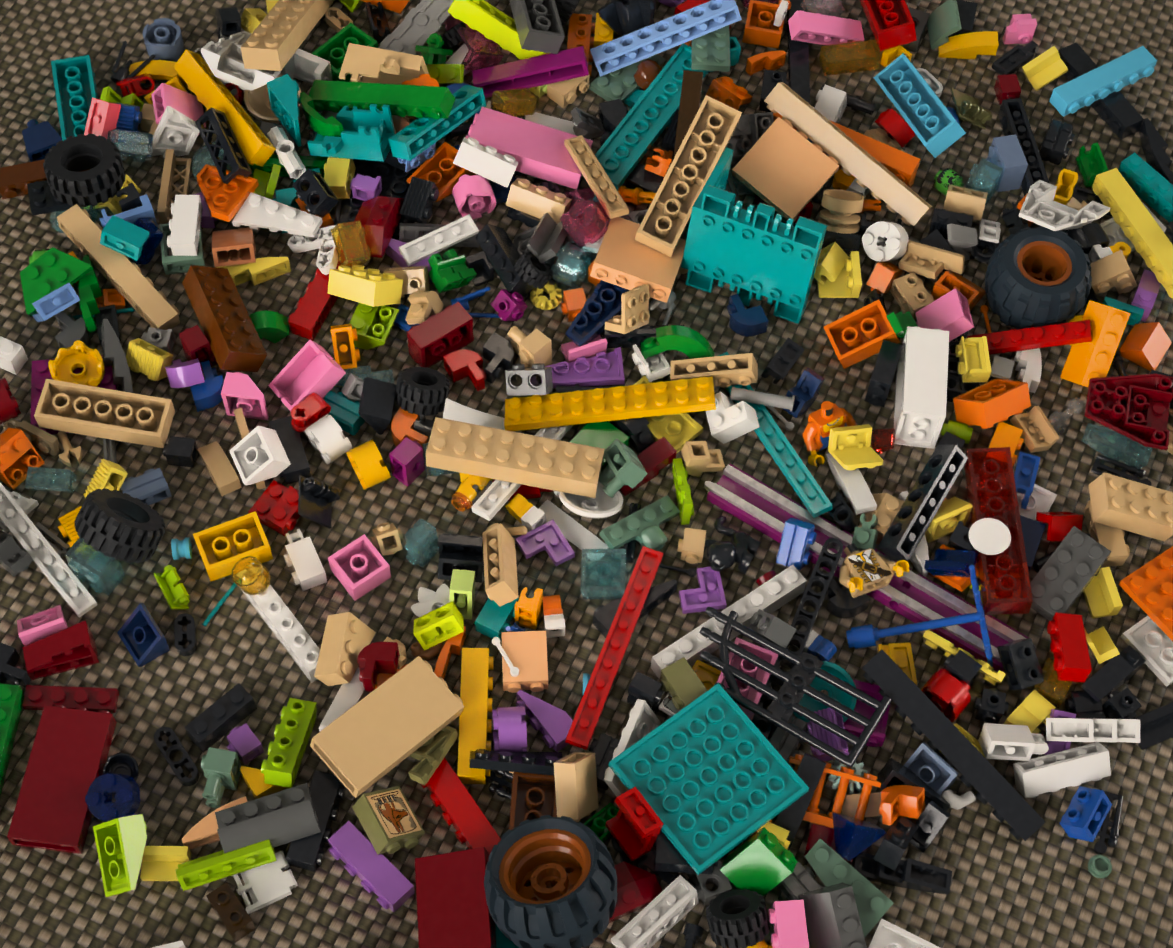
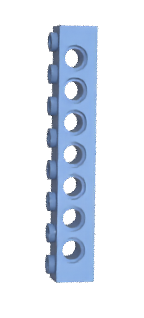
M711 0L594 47L590 51L601 77L742 19L735 0Z

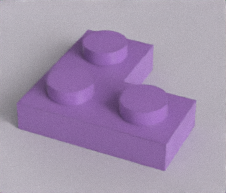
M554 520L527 532L526 535L515 538L517 546L526 559L543 550H546L555 566L575 557V552Z
M711 566L697 568L699 588L679 591L682 613L702 612L707 607H712L716 610L725 609L727 604L720 571L712 570Z

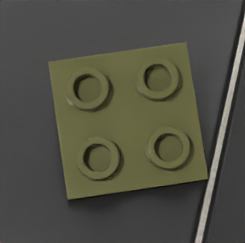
M951 88L952 100L955 103L958 117L961 120L972 123L974 126L986 129L985 122L991 120V111L979 106L977 99Z

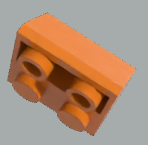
M945 271L934 284L932 296L935 301L956 288L967 298L970 311L985 295L984 289L952 271Z
M8 428L0 435V480L10 489L14 490L45 462L21 429Z

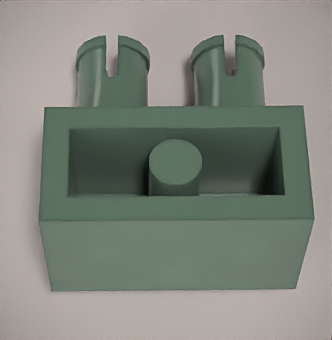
M616 439L604 451V457L608 465L601 471L599 482L604 485L602 489L609 497L613 498L624 485H628L633 489L648 474L635 452L620 440Z
M209 747L207 755L204 754L201 760V768L204 771V777L207 779L202 797L207 799L205 803L207 806L219 808L224 790H237L241 776V763L237 752Z

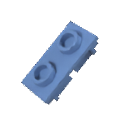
M436 143L411 161L397 158L401 164L404 163L406 165L405 172L407 173L411 169L417 168L427 159H431L435 154Z

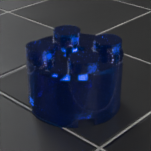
M107 773L99 776L92 782L85 801L90 812L102 821L132 816L140 806V788L137 782L128 775ZM113 793H116V795L114 796V798L116 799V802H112V798H113V797H112V794H113Z

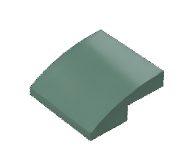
M947 0L929 15L927 28L932 50L949 42L948 36L962 29L956 0Z

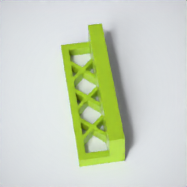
M268 839L225 854L221 850L178 864L176 875L183 891L277 860L274 848Z

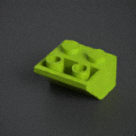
M358 303L349 323L352 325V329L356 328L358 341H354L355 347L368 350L384 345L398 316L399 309L385 305L373 307Z

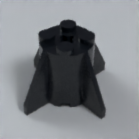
M611 0L610 3L598 9V13L603 21L619 37L654 24L656 0Z

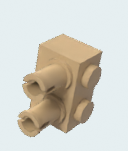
M513 326L508 331L507 335L512 339L510 343L513 351L520 356V364H525V367H532V364L539 363L544 364V366L552 365L551 339L536 328L532 333L526 335L517 326Z

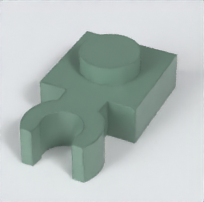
M862 513L860 516L862 527H855L852 544L854 543L859 551L869 548L875 550L878 531L873 528L877 525L878 518L873 514L872 520L866 522V515Z

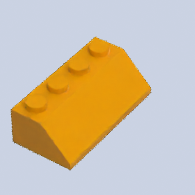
M1089 300L1081 321L1090 320L1092 342L1072 344L1060 378L1088 387L1090 379L1107 377L1131 313Z

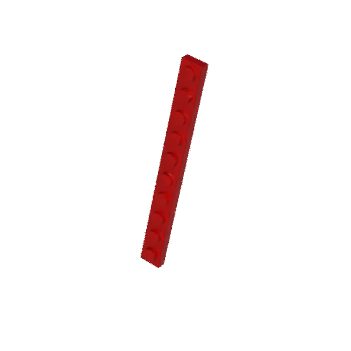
M645 546L642 547L565 743L585 750L588 749L664 553Z

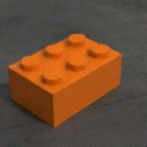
M880 300L874 301L824 326L830 343L844 369L879 353L883 340L893 343L900 342L886 317L887 314Z
M1000 378L991 380L953 398L956 421L965 423L968 426H981L983 429L991 428L995 423L1006 421L1008 417L1021 414L1024 409L1031 407L1027 382Z

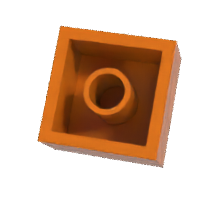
M750 0L743 43L779 49L784 24L783 21L780 27L774 26L779 4Z

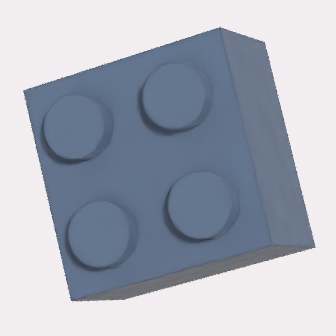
M1016 134L994 137L989 147L988 157L985 159V167L991 174V183L995 185L997 192L1020 189L1028 163Z

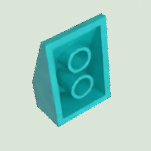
M287 73L267 82L270 107L296 145L300 147L302 146L299 106L301 101L298 95L299 86L296 80H292Z

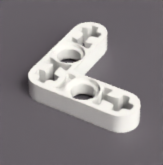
M332 225L319 228L314 237L293 235L288 239L287 244L293 253L319 249L316 266L322 274L327 275L330 269H336L343 234L338 226Z

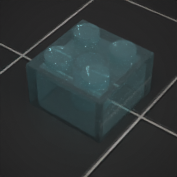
M80 537L65 554L68 566L72 569L74 575L81 583L85 581L90 584V587L97 593L103 592L109 596L125 577L119 560L94 550L91 545H87L84 539Z
M582 549L581 594L583 599H619L623 597L627 587L628 573L626 549Z

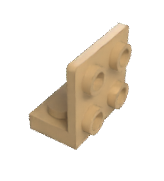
M644 284L622 293L621 315H615L612 319L605 321V330L626 334L649 324V285Z

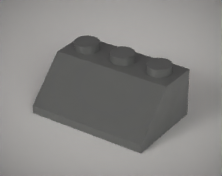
M842 882L798 895L799 900H804L810 948H867L851 885Z

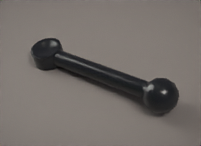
M662 563L659 566L660 568L688 573L690 577H695L697 574V570L693 567L685 569Z

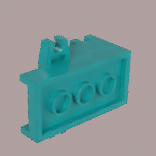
M370 104V110L358 109L356 106H353V110L349 111V107L344 106L336 115V119L342 123L344 129L341 132V137H324L317 134L314 141H308L307 143L310 155L384 162L391 149L389 138L396 134L390 106L383 105V111L377 109V104Z

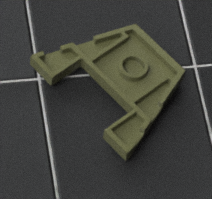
M446 726L410 755V757L420 761L408 772L411 780L423 785L427 784L459 735L455 728Z

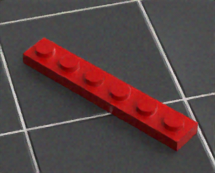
M1090 320L970 335L967 337L986 336L990 355L1092 342V330Z

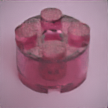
M584 198L578 199L574 206L560 218L565 231L581 247L586 246L585 243L590 242L593 244L602 238L608 229L606 224L609 223L608 218L597 204L592 200H585Z

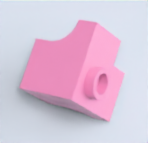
M1031 14L1012 15L1010 25L1006 26L1003 36L1004 45L1030 43L1037 26L1036 18L1032 19Z

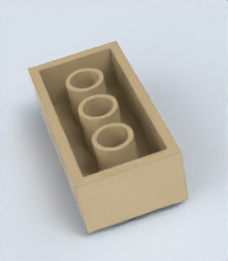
M1105 472L1089 484L1093 522L1161 541H1166L1173 536V492Z

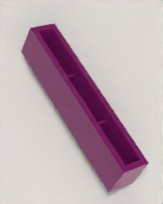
M583 46L558 51L557 54L549 53L472 71L473 86L483 88L485 98L589 75Z

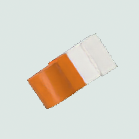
M560 595L543 596L542 608L546 638L565 636L566 626Z

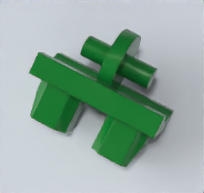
M432 33L427 39L429 46L416 45L415 51L421 52L420 56H423L426 64H432V61L433 64H446V56H452L453 50L441 48L444 41L438 33Z

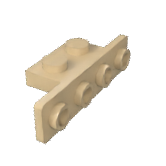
M909 240L906 253L899 261V269L935 279L944 269L962 274L964 272L965 256Z

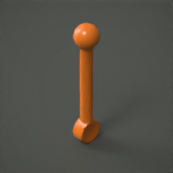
M982 305L980 312L984 315L987 333H992L987 314L989 308L986 305Z

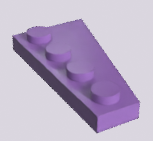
M621 347L615 348L613 352L605 353V351L596 353V356L585 358V356L579 357L576 361L570 363L564 361L544 366L552 367L553 388H556V385L604 386L623 385L625 383Z

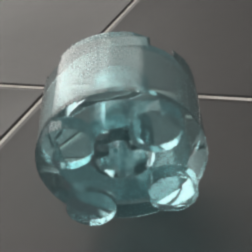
M569 242L561 246L556 255L558 257L556 265L553 264L551 267L553 280L577 289L580 286L577 283L579 278L584 279L591 261L588 255H591L592 252Z

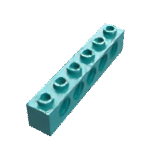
M464 85L452 94L455 101L448 119L417 118L389 138L393 157L411 161L480 111L482 107L487 106L483 88Z

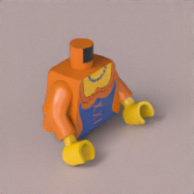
M824 401L821 404V409L809 415L808 423L802 436L807 452H810L808 457L810 465L817 467L816 459L819 464H824V457L817 454V452L828 447L830 428L857 425L853 416L842 407L839 408L830 401Z

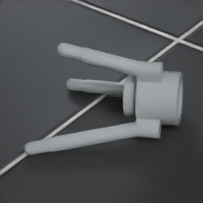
M672 290L667 303L656 299L649 303L651 311L657 306L661 309L668 308L662 325H667L672 310L676 306L674 303L676 294Z

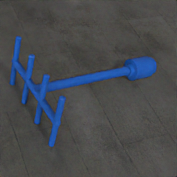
M970 565L969 570L977 612L884 629L873 628L872 624L851 627V630L846 631L849 648L861 649L876 646V641H880V638L979 621L987 662L993 667V654L975 566Z

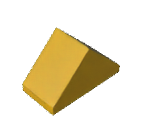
M241 766L240 768L241 775L255 799L280 792L287 788L265 784L264 774L261 773V769Z

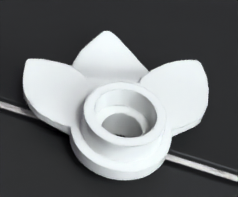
M442 584L436 592L420 587L418 591L419 603L413 604L411 610L416 616L421 617L450 603L449 587L446 584Z

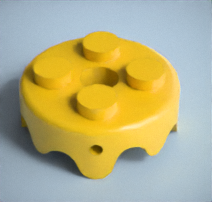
M76 340L71 347L60 348L55 360L50 359L48 362L52 379L97 387L105 373V365L99 351L96 348H89L80 340ZM76 368H83L81 373H73Z

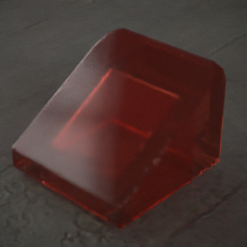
M895 429L872 430L870 447L877 454L894 448Z

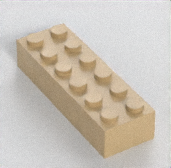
M46 379L34 417L39 428L164 448L175 409L171 399Z

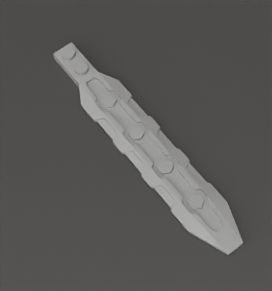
M422 0L415 8L408 12L401 24L391 34L387 35L380 43L379 48L417 55L418 51H415L416 45L423 46L432 33H437L441 29V25L451 15L447 11L453 0ZM328 111L323 117L325 119L331 116L336 118L337 113Z

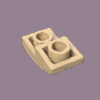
M871 792L865 817L882 816L879 813L881 792ZM861 793L846 794L842 807L843 819L855 818Z

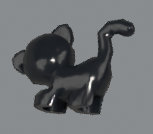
M720 516L716 519L714 527L718 533L731 537V542L715 541L712 539L705 541L707 558L710 561L711 569L722 571L723 569L730 568L736 562L740 572L746 574L751 561L757 555L761 542L753 539L745 532L723 526L727 519L725 516Z

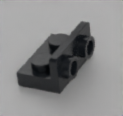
M450 533L439 534V554L442 550L483 553V537Z

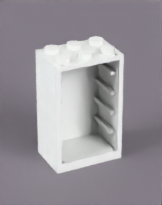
M907 326L896 372L893 444L934 449L946 418L949 331Z

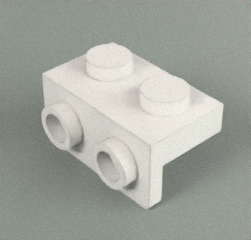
M636 344L632 345L634 353L631 356L634 364L638 365L641 376L645 375L648 381L652 382L670 374L671 367L662 352L645 359Z

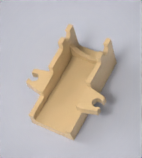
M349 43L339 79L345 80L347 74H352L350 82L401 85L404 81L419 78L420 75L429 74L423 56Z

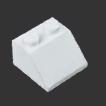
M259 425L229 450L240 477L246 486L274 478L291 465L276 430Z

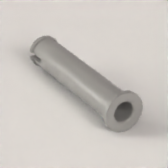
M732 387L730 400L789 409L792 412L795 396L787 397Z

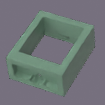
M169 223L159 224L162 264L166 275L188 272L191 265L206 266L201 226L197 256H169V248L167 246V236L171 235Z

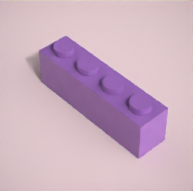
M350 821L328 839L330 847L328 851L336 860L341 859L346 864L344 866L345 869L353 877L357 875L362 880L360 883L367 892L371 893L373 891L378 896L377 901L384 909L390 908L395 912L415 893L414 885L383 854L377 855L372 843Z

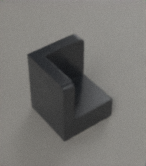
M484 251L466 257L465 264L469 269L473 268L477 273L472 280L476 287L494 280V269Z

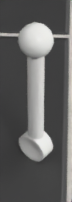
M767 406L786 425V430H793L794 424L792 422H788L774 407Z
M494 637L492 644L497 646L508 664L511 676L517 677L519 669L513 666L500 644V638Z

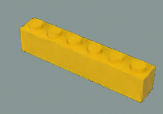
M462 648L460 698L463 701L464 709L459 716L457 776L463 784H486V776H491V770L469 768L470 751H476L477 749L491 751V741H487V733H492V719H488V712H492L493 699L488 698V692L493 691V677H489V670L494 668V656H489V648Z

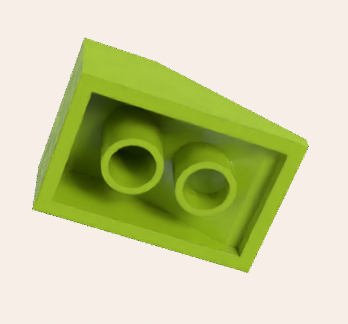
M143 814L120 817L93 826L105 896L110 897L135 890L147 840V825Z

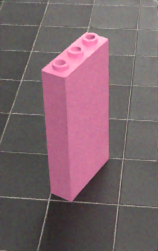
M485 107L481 108L479 114H475L473 124L470 125L468 135L465 138H474L484 147L491 146L502 155L509 154L513 156L515 161H518L515 170L517 172L577 190L582 173L564 146V140L577 137L576 135ZM584 138L591 148L593 140Z

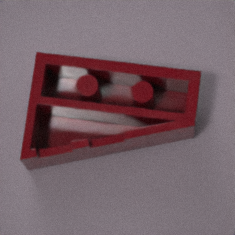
M86 620L22 647L26 670L31 680L99 663L95 639Z

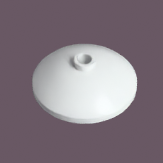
M600 482L598 483L595 498L559 492V498L567 509L586 518H607L618 513L623 506L622 494L618 491L613 498L609 497L603 491L604 485Z

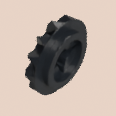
M978 239V244L973 246L972 251L969 253L972 254L973 259L979 261V264L986 262L988 265L999 243ZM986 247H988V248H987V250H988L987 253H986V254H983L982 251H983Z

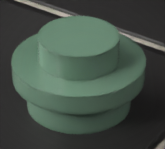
M1094 855L1088 861V870L1094 877L1102 879L1111 873L1112 864L1106 856Z

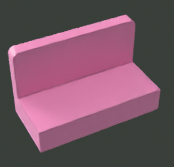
M599 335L580 347L573 341L562 344L561 350L566 361L570 363L576 361L579 357L585 356V358L596 356V353L605 351L606 353L608 342L606 338L602 339Z

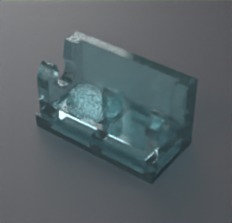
M28 467L25 488L29 490L39 489L73 493L72 482H76L77 476L72 470Z

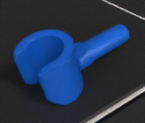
M518 621L513 626L505 627V630L509 632H521L526 629L520 628Z

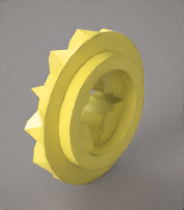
M548 281L541 289H538V287L533 288L530 292V299L535 307L541 310H551L561 303L562 291L557 287V284L553 285ZM543 291L550 294L549 299L545 295L543 296Z

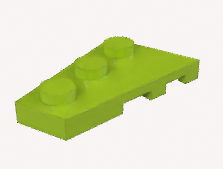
M682 458L673 459L672 475L678 509L680 510L681 525L690 524V518L694 516V506L690 485L687 482L688 474L686 468L683 466Z

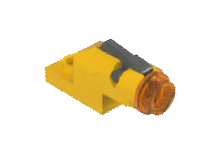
M460 473L461 484L452 496V505L462 512L470 509L492 484L493 479Z

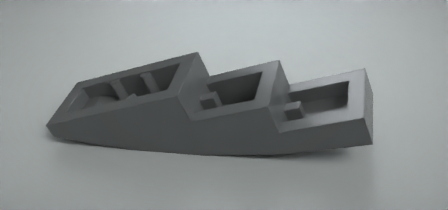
M103 319L101 333L104 365L112 366L113 385H122V391L133 393L131 374L123 348L108 319Z

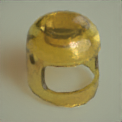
M244 557L232 569L231 576L234 583L249 595H259L267 590L270 585V573L256 557ZM254 560L257 561L258 564H252L249 561Z

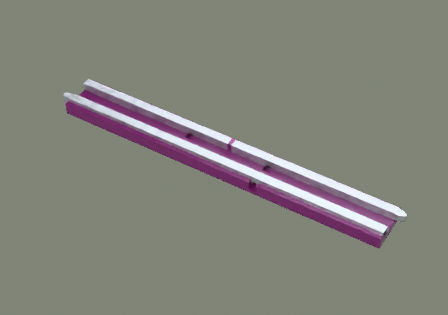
M732 464L726 466L717 484L705 481L704 488L708 491L707 501L778 543L781 542L785 521L795 518L814 524V532L817 533L814 544L810 545L809 552L812 553L810 561L814 564L818 560L825 541L829 538L839 539L843 543V552L834 576L839 578L840 568L847 557L844 549L852 544V534L838 529L835 524L821 516L813 519L806 507ZM834 548L827 550L831 554L838 553ZM875 548L874 551L889 561L897 562L890 560L883 552ZM822 567V569L826 570L827 572H830L828 568ZM910 568L909 572L903 571V576L901 577L894 573L888 586L866 593L871 598L914 623L977 612L976 606L921 574L917 575ZM984 612L993 654V670L1004 672L997 647L1029 637ZM979 621L930 629V631L953 643L954 647H959L969 652L976 660L979 659L988 663Z

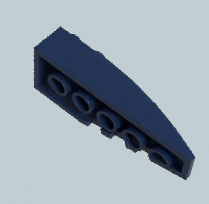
M601 280L565 335L579 347L599 336L605 330V321L612 319L615 315H621L622 293L629 290Z

